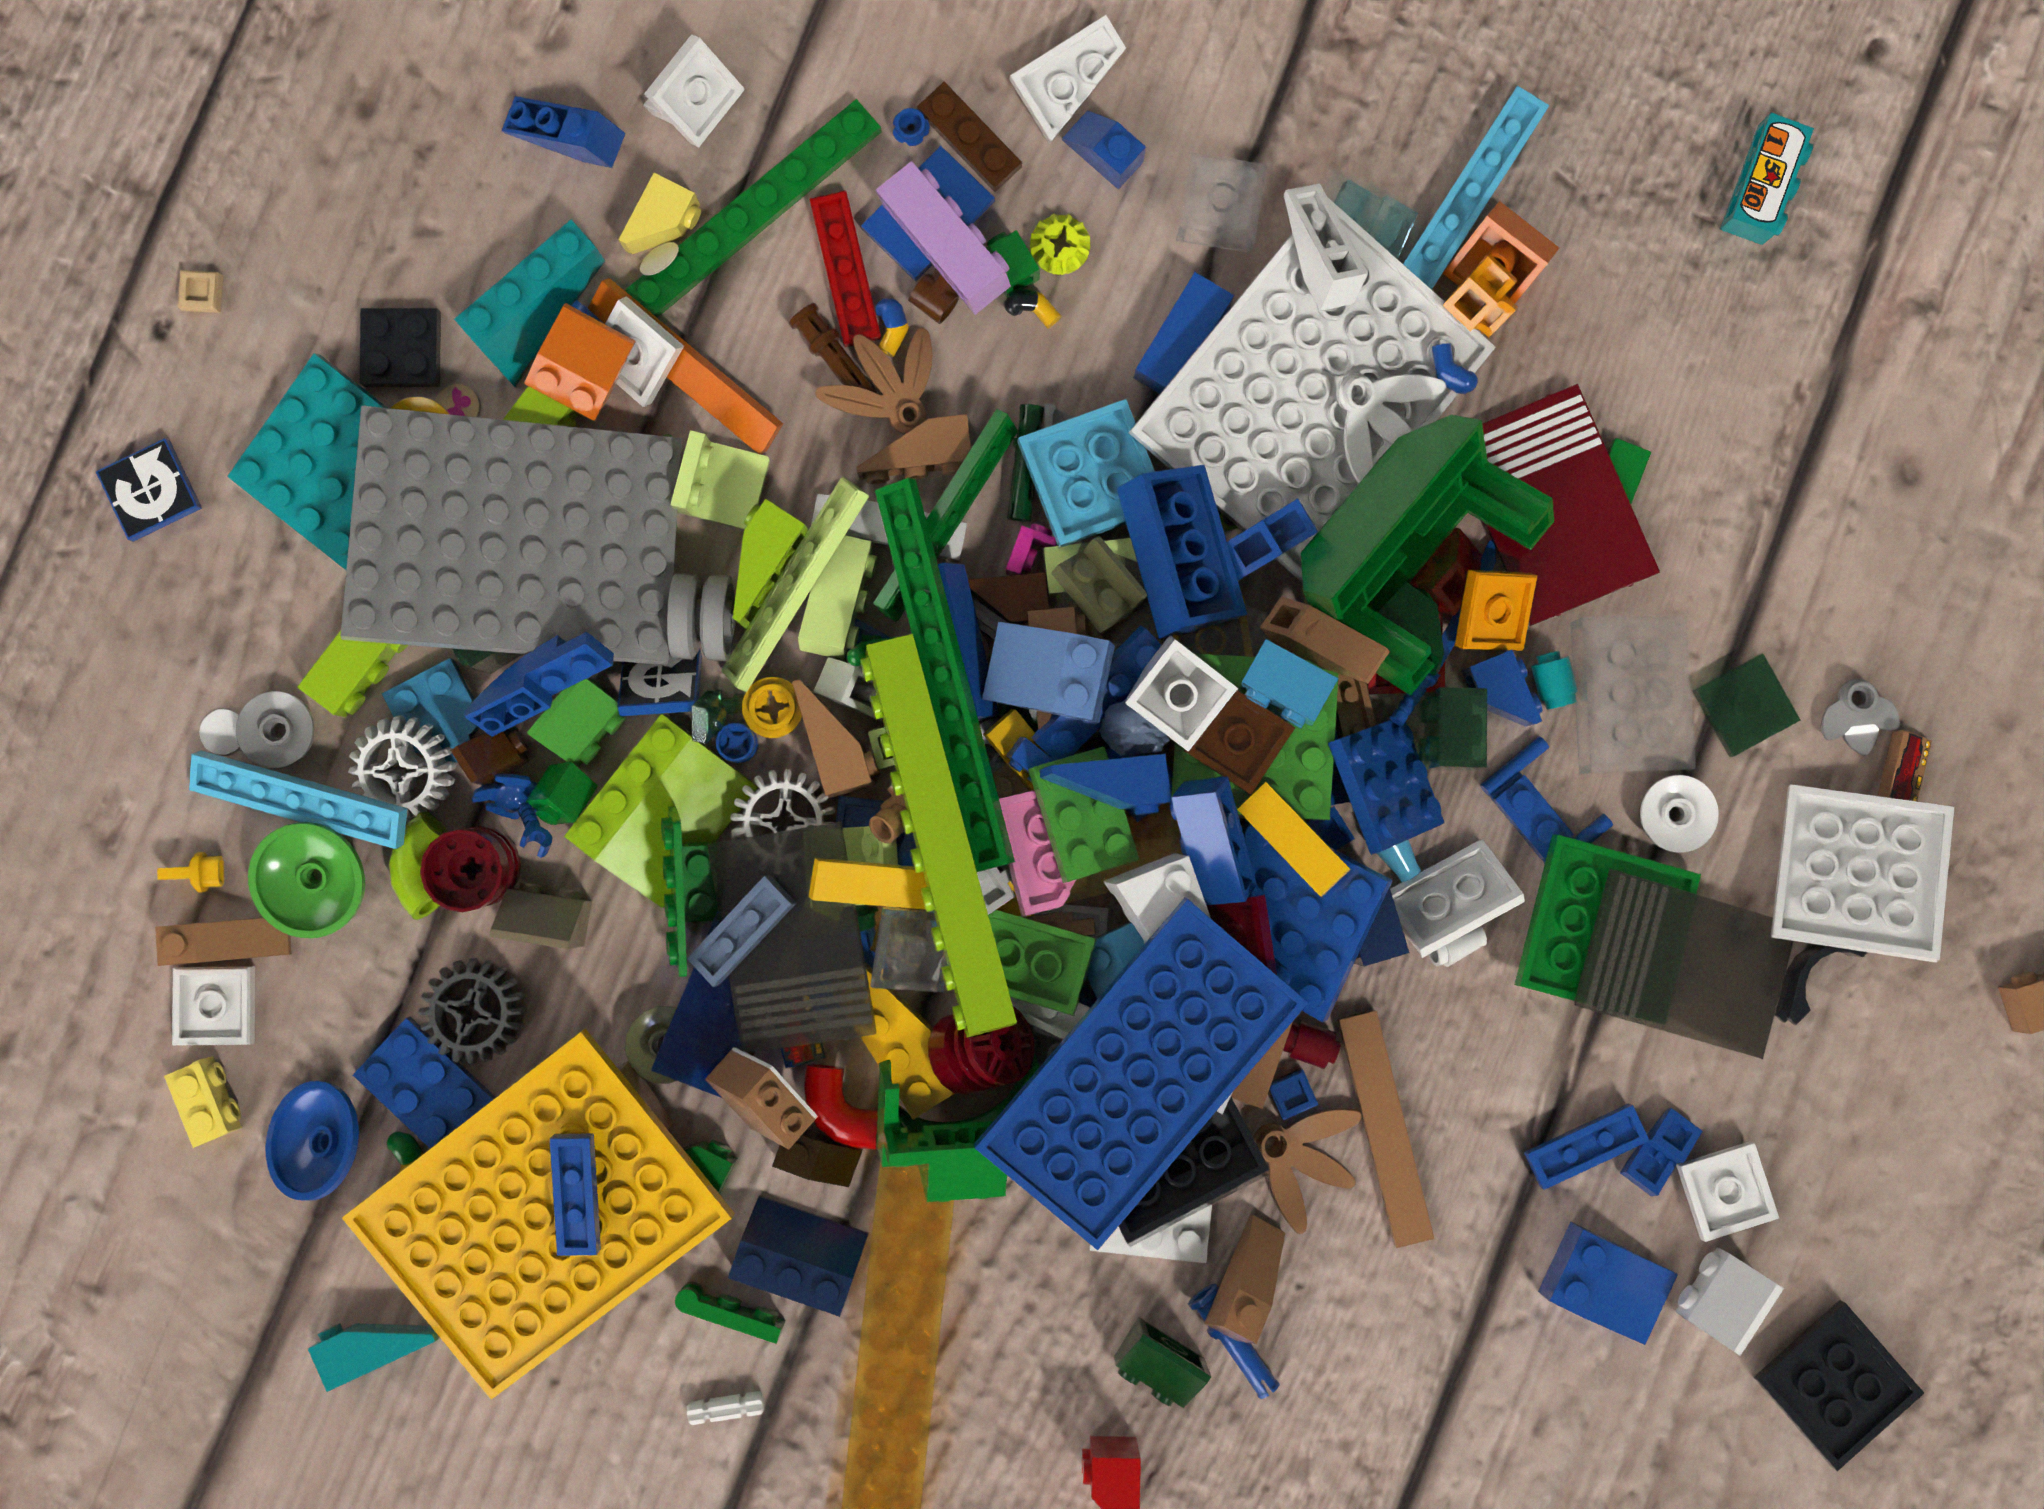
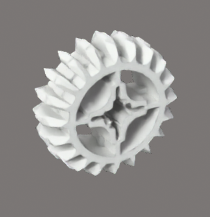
M400 715L393 717L392 722L387 718L379 720L377 727L372 725L365 729L366 737L362 736L356 739L354 743L360 750L351 752L349 758L357 762L358 765L350 767L348 773L358 775L359 780L354 782L351 788L359 789L362 787L365 792L362 796L408 808L407 821L412 818L413 814L417 817L419 812H427V809L434 811L440 806L439 800H444L449 796L450 793L445 786L454 784L456 779L446 772L455 769L457 764L452 761H445V756L450 755V750L452 749L450 747L441 748L439 743L444 740L445 735L439 734L432 737V724L428 723L420 728L419 718L413 717L406 722L404 716ZM388 739H391V748L388 749L387 760L377 763L381 747ZM413 745L418 748L424 758L419 757L414 752ZM399 763V766H400V767H406V769H414V770H412V771L406 773V771H405L404 769H399V767H391V766H394V765H396V764ZM428 773L424 790L419 796L414 797L413 788L417 787V777ZM381 778L390 784L391 790L383 783Z
M785 769L784 781H777L775 770H770L769 778L771 783L765 785L763 779L758 775L754 777L755 783L759 787L756 792L747 785L742 788L743 792L750 796L748 802L739 798L735 799L734 804L744 808L743 814L732 813L730 819L742 821L743 827L732 829L731 833L733 836L745 835L746 840L740 842L737 848L738 850H743L749 845L753 848V851L747 857L749 862L754 861L758 854L764 857L760 864V869L766 870L769 861L772 860L776 861L775 873H782V862H789L791 872L795 873L798 871L795 860L802 858L806 866L805 846L797 851L786 853L788 836L791 832L798 829H835L836 824L834 822H824V815H831L835 813L834 807L821 808L820 803L826 801L829 797L825 793H822L817 798L815 797L813 792L819 787V782H812L808 789L802 786L806 779L805 773H800L797 783L790 781V769ZM780 789L779 804L775 811L771 813H752L753 807L760 797L769 791ZM792 790L801 793L810 801L816 818L801 817L793 812L791 808ZM786 800V811L791 813L789 817L793 815L795 821H803L804 824L787 826L783 842H781L780 832L776 830L777 826L773 827L772 822L763 821L762 818L772 819V817H778L780 810L783 809V801ZM751 824L766 826L773 830L775 834L774 852L764 848L756 840Z

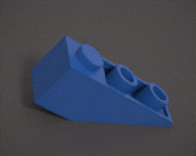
M517 96L514 97L501 130L505 134L581 162L613 168L626 134L598 111Z

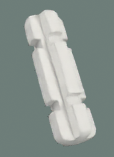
M755 1391L746 1393L745 1397H741V1394L710 1398L707 1403H705L704 1399L691 1401L687 1405V1418L689 1424L696 1425L705 1423L707 1419L715 1422L741 1418L744 1413H747V1416L761 1415L765 1407L762 1392Z

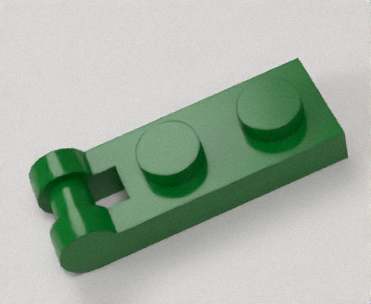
M697 1282L685 1284L675 1297L676 1308L682 1313L777 1344L786 1321L778 1318L779 1314L772 1309L758 1306L756 1310L741 1306L742 1301L736 1297L720 1294L717 1298L705 1294L703 1287Z

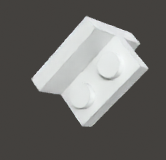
M691 34L644 93L648 100L643 106L653 116L672 124L690 144L699 148L745 88L702 39Z

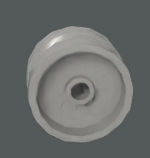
M676 573L673 576L670 585L667 613L668 647L670 656L673 659L693 660L701 645L702 652L707 660H729L735 629V620L733 619L735 593L731 576L710 575L703 589L696 574Z

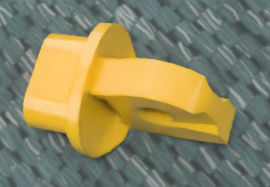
M197 852L190 860L189 867L157 868L158 880L189 879L191 885L198 893L206 892L209 887H222L224 885V860L222 856H207L205 852Z

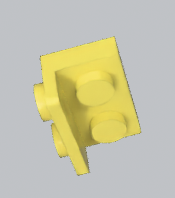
M213 1056L194 1061L191 1065L164 1076L193 1148L242 1128L239 1121L241 1118L239 1106L233 1098L229 1097L225 1087L226 1074L222 1066L215 1062Z

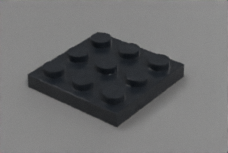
M1841 1300L1834 1304L1753 1377L1826 1462L1837 1472L1924 1394L1923 1390L1851 1308Z

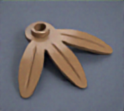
M919 328L915 332L905 358L903 383L889 358L876 344L863 335L854 336L853 344L857 357L867 376L882 396L867 389L848 385L821 386L815 392L819 400L835 409L863 417L889 418L891 426L897 432L902 434L908 433L926 421V410L919 398L927 385L932 367L933 355L929 332L924 328ZM904 408H910L913 411L914 418L911 422L903 418Z
M1348 1108L1322 1110L1302 1117L1286 1128L1279 1124L1268 1123L1261 1126L1255 1132L1253 1139L1263 1158L1268 1162L1270 1169L1269 1180L1275 1202L1284 1219L1296 1233L1303 1234L1306 1231L1307 1216L1302 1193L1291 1166L1303 1174L1331 1186L1353 1188L1356 1185L1355 1178L1340 1163L1328 1155L1302 1144L1328 1138L1355 1126L1362 1119V1113L1359 1110ZM1274 1136V1144L1266 1148L1265 1143L1267 1139Z

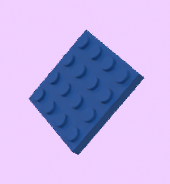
M1245 819L1242 831L1257 884L1249 896L1265 895L1277 976L1308 1002L1302 1010L1303 1012L1324 1022L1328 1020L1393 880L1331 848L1351 870L1325 895L1320 897Z

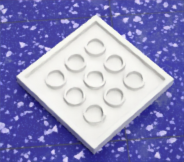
M1790 784L1786 799L1771 937L1938 962L1941 952L1954 807Z

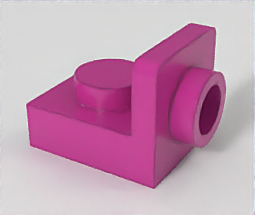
M1031 524L1030 528L1021 526L1006 567V574L1009 576L1021 575L1023 570L1031 572L1038 550L1032 549L1033 544L1043 548L1057 546L1055 537H1052V530L1037 524Z

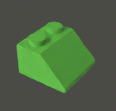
M589 677L562 690L551 703V708L543 712L527 733L566 762H573L576 766L580 767L582 763L589 764L601 750V746L598 744L607 733L610 735L616 733L624 724L626 717L619 715L618 699L596 680Z

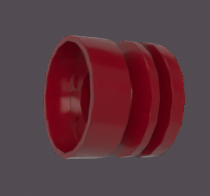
M476 826L443 833L432 841L422 856L420 875L423 887L433 902L446 910L463 913L493 905L503 900L506 890L514 889L519 881L521 862L518 850L508 836L495 828ZM474 862L482 864L483 871L472 870L471 864Z
M1013 1006L1017 1020L1016 1024L968 1038L966 1037L965 1029L957 1030L953 1014L942 1017L933 1027L928 1040V1057L933 1073L940 1083L953 1093L969 1095L1021 1080L1030 1070L1034 1058L1033 1034L1029 1023L1021 1011Z

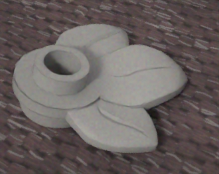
M1853 679L1843 684L1838 693V701L1825 709L1821 724L1822 733L1826 740H1833L1843 736L1847 745L1863 756L1868 755L1875 746L1880 729L1895 730L1900 726L1899 715L1895 705L1891 701L1878 696L1873 684L1864 679ZM1854 692H1858L1861 695V703L1859 705H1855L1852 702L1851 697Z

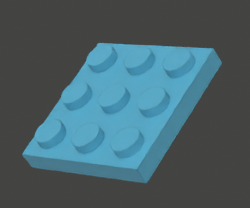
M1126 399L1021 436L1017 440L1059 548L1126 524L1117 488L1142 473L1155 472L1146 448L1128 433L1136 422Z

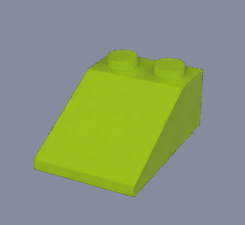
M767 499L764 500L761 506L755 504L744 520V524L747 527L743 533L733 619L746 630L808 531L804 523Z

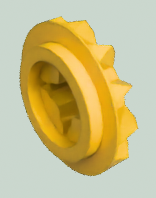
M766 677L752 684L744 695L742 701L743 718L748 727L762 737H783L793 732L802 720L794 686L783 678ZM769 692H772V696L775 697L777 703L789 704V707H784L783 710L778 711L777 724L774 723V719H772L769 713L757 712V709H763V706L769 705Z

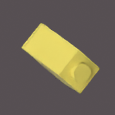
M653 173L618 239L625 251L635 254L667 242L682 239L688 228L692 230L696 226L701 215L700 203L695 193Z

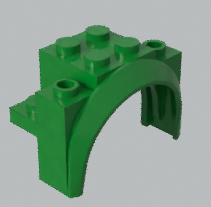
M1034 1053L1030 1070L1021 1080L1016 1081L1008 1096L997 1106L976 1117L953 1122L930 1121L919 1117L913 1120L910 1114L899 1105L900 1088L899 1084H892L891 1060L879 1063L876 1143L882 1167L918 1165L927 1202H948L951 1200L987 1199L1006 1196L1007 1175L974 1148V1143L1038 1070L1040 1065L1036 1054Z

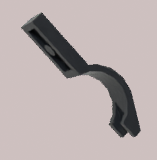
M1817 944L1808 947L1796 955L1786 970L1775 1016L1782 1023L1789 1020L1793 1025H1797L1811 1011L1806 1000V980L1811 968L1821 958L1835 952H1840L1847 956L1864 957L1868 952Z

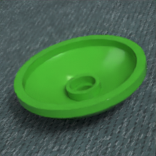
M299 822L276 829L259 843L250 860L248 885L257 910L273 927L294 937L319 938L341 929L355 916L361 906L365 893V874L359 855L350 842L341 834L321 824ZM314 869L321 872V881L315 879L313 875Z

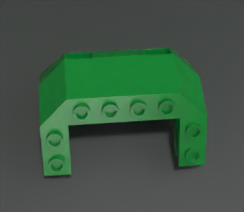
M1451 414L1398 437L1301 552L1303 591L1308 605L1388 648L1390 652L1376 671V674L1410 696L1435 667L1434 663L1427 659L1432 653L1431 647L1379 614L1378 611L1406 581L1410 583L1467 513L1530 550L1554 523L1553 500L1551 497L1488 462L1483 425L1480 419Z

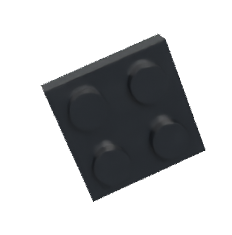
M361 308L360 384L363 387H440L441 312L437 308Z

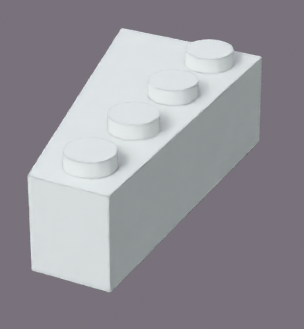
M1173 853L1103 881L1110 893L1115 896L1121 905L1122 911L1128 920L1133 923L1143 938L1144 944L1184 897L1189 899L1210 918L1192 863L1187 855Z

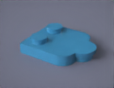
M452 658L382 693L393 717L404 716L406 722L413 717L419 718L420 728L428 723L433 725L432 737L439 734L445 735L444 740L439 743L442 749L446 747L453 749L471 740L470 736L479 730L478 726L464 717L465 710L475 699L455 660ZM413 745L414 752L422 755L418 748ZM452 753L445 756V761L457 763Z

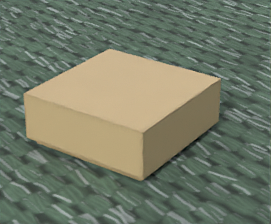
M180 270L178 308L182 311L221 313L223 275L219 272Z

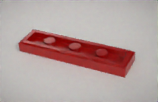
M844 190L810 198L845 348L854 346L853 338L855 335H863L871 341L882 339L847 191Z

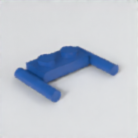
M1539 736L1481 783L1480 787L1490 796L1496 806L1545 864L1552 834L1562 835L1591 844L1611 828L1613 823L1605 814H1602L1578 835L1573 837L1572 831L1525 775L1520 773V771L1549 749L1547 742Z

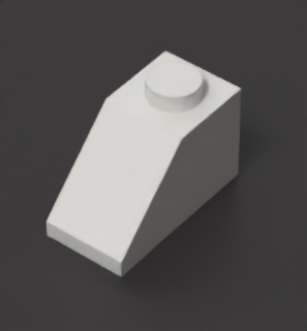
M828 657L813 692L875 719L870 697L876 695L873 681H865L862 668Z

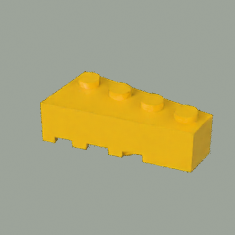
M863 961L854 968L864 967L865 974L840 977L830 984L866 979L867 986L835 990L832 993L834 996L844 994L845 998V994L868 991L869 998L839 1002L841 1007L870 1003L871 1010L846 1013L848 1018L872 1015L873 1022L855 1024L853 1026L878 1065L883 1061L891 1060L892 1084H899V1099L914 1120L955 1093L944 1087L933 1073L928 1057V1040L933 1027Z

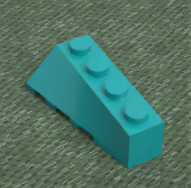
M570 219L454 320L509 382L516 387L523 377L521 374L531 360H535L565 303L571 305L574 300H578L605 262V259L596 246Z

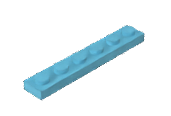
M1518 85L1403 263L1431 290L1550 106Z
M202 750L191 754L190 791L298 822L321 824L337 833L389 848L397 849L404 845L408 808Z

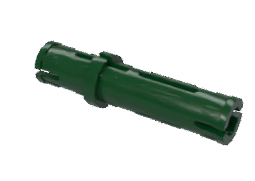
M1020 404L1017 438H1014L1012 447L1015 448V459L1007 519L1018 522H1031L1035 486L1017 440L1021 436L1041 430L1044 407L1034 404Z

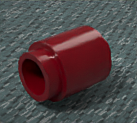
M1300 1020L1298 1023L1292 1022L1283 1051L1287 1052L1290 1058L1325 1069L1328 1063L1334 1064L1336 1062L1341 1042L1336 1041V1032Z

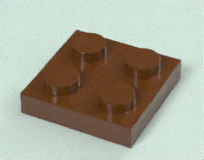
M1236 690L1189 751L1184 750V752L1222 777L1228 776L1230 782L1252 795L1295 727L1268 709L1247 699L1246 695Z

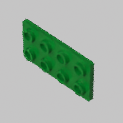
M676 806L668 807V817L661 818L662 841H664L665 850H670V856H663V876L666 880V889H671V894H664L665 917H667L668 927H673V931L666 932L667 955H669V965H676L679 977L687 976L685 922L720 920L718 844L716 841L682 843L681 820Z

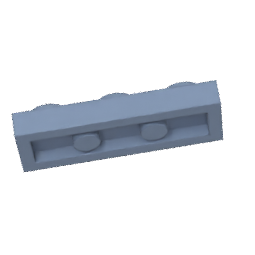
M771 875L764 876L691 953L687 960L712 987L720 985L797 902Z

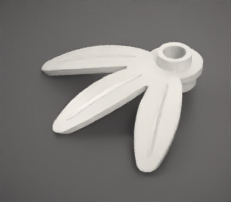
M1350 373L1342 378L1338 384L1336 395L1340 406L1347 411L1344 427L1345 452L1350 470L1358 484L1372 469V447L1367 422L1390 445L1398 437L1413 431L1399 415L1385 406L1383 402H1411L1438 395L1446 389L1444 380L1418 374L1395 375L1378 379L1374 382H1371L1367 376L1361 373ZM1353 386L1357 389V395L1354 399L1351 398Z

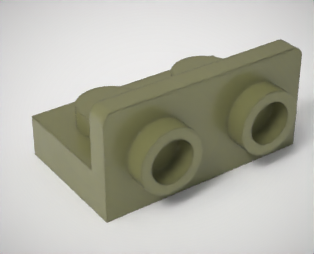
M1100 536L1092 539L1083 551L1058 564L1051 573L1100 633L1128 617L1147 597V592Z

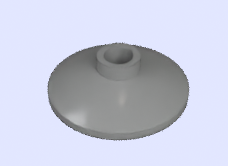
M266 692L252 698L241 710L236 723V738L243 754L253 763L266 768H284L298 762L308 752L314 738V721L308 707L299 698L285 692ZM279 724H283L286 729L284 736L281 738L275 735V728Z

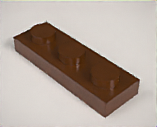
M945 81L917 106V110L929 121L930 126L994 192L1022 168V161Z

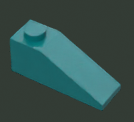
M341 1323L318 1333L320 1341L309 1347L308 1351L326 1392L436 1342L440 1337L430 1325L356 1323L343 1329Z

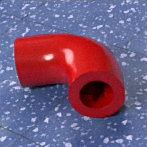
M806 1064L804 1074L805 1102L818 1116L814 1120L816 1127L834 1142L855 1148L876 1150L878 1110L855 1108L845 1100L842 1088L844 1067Z

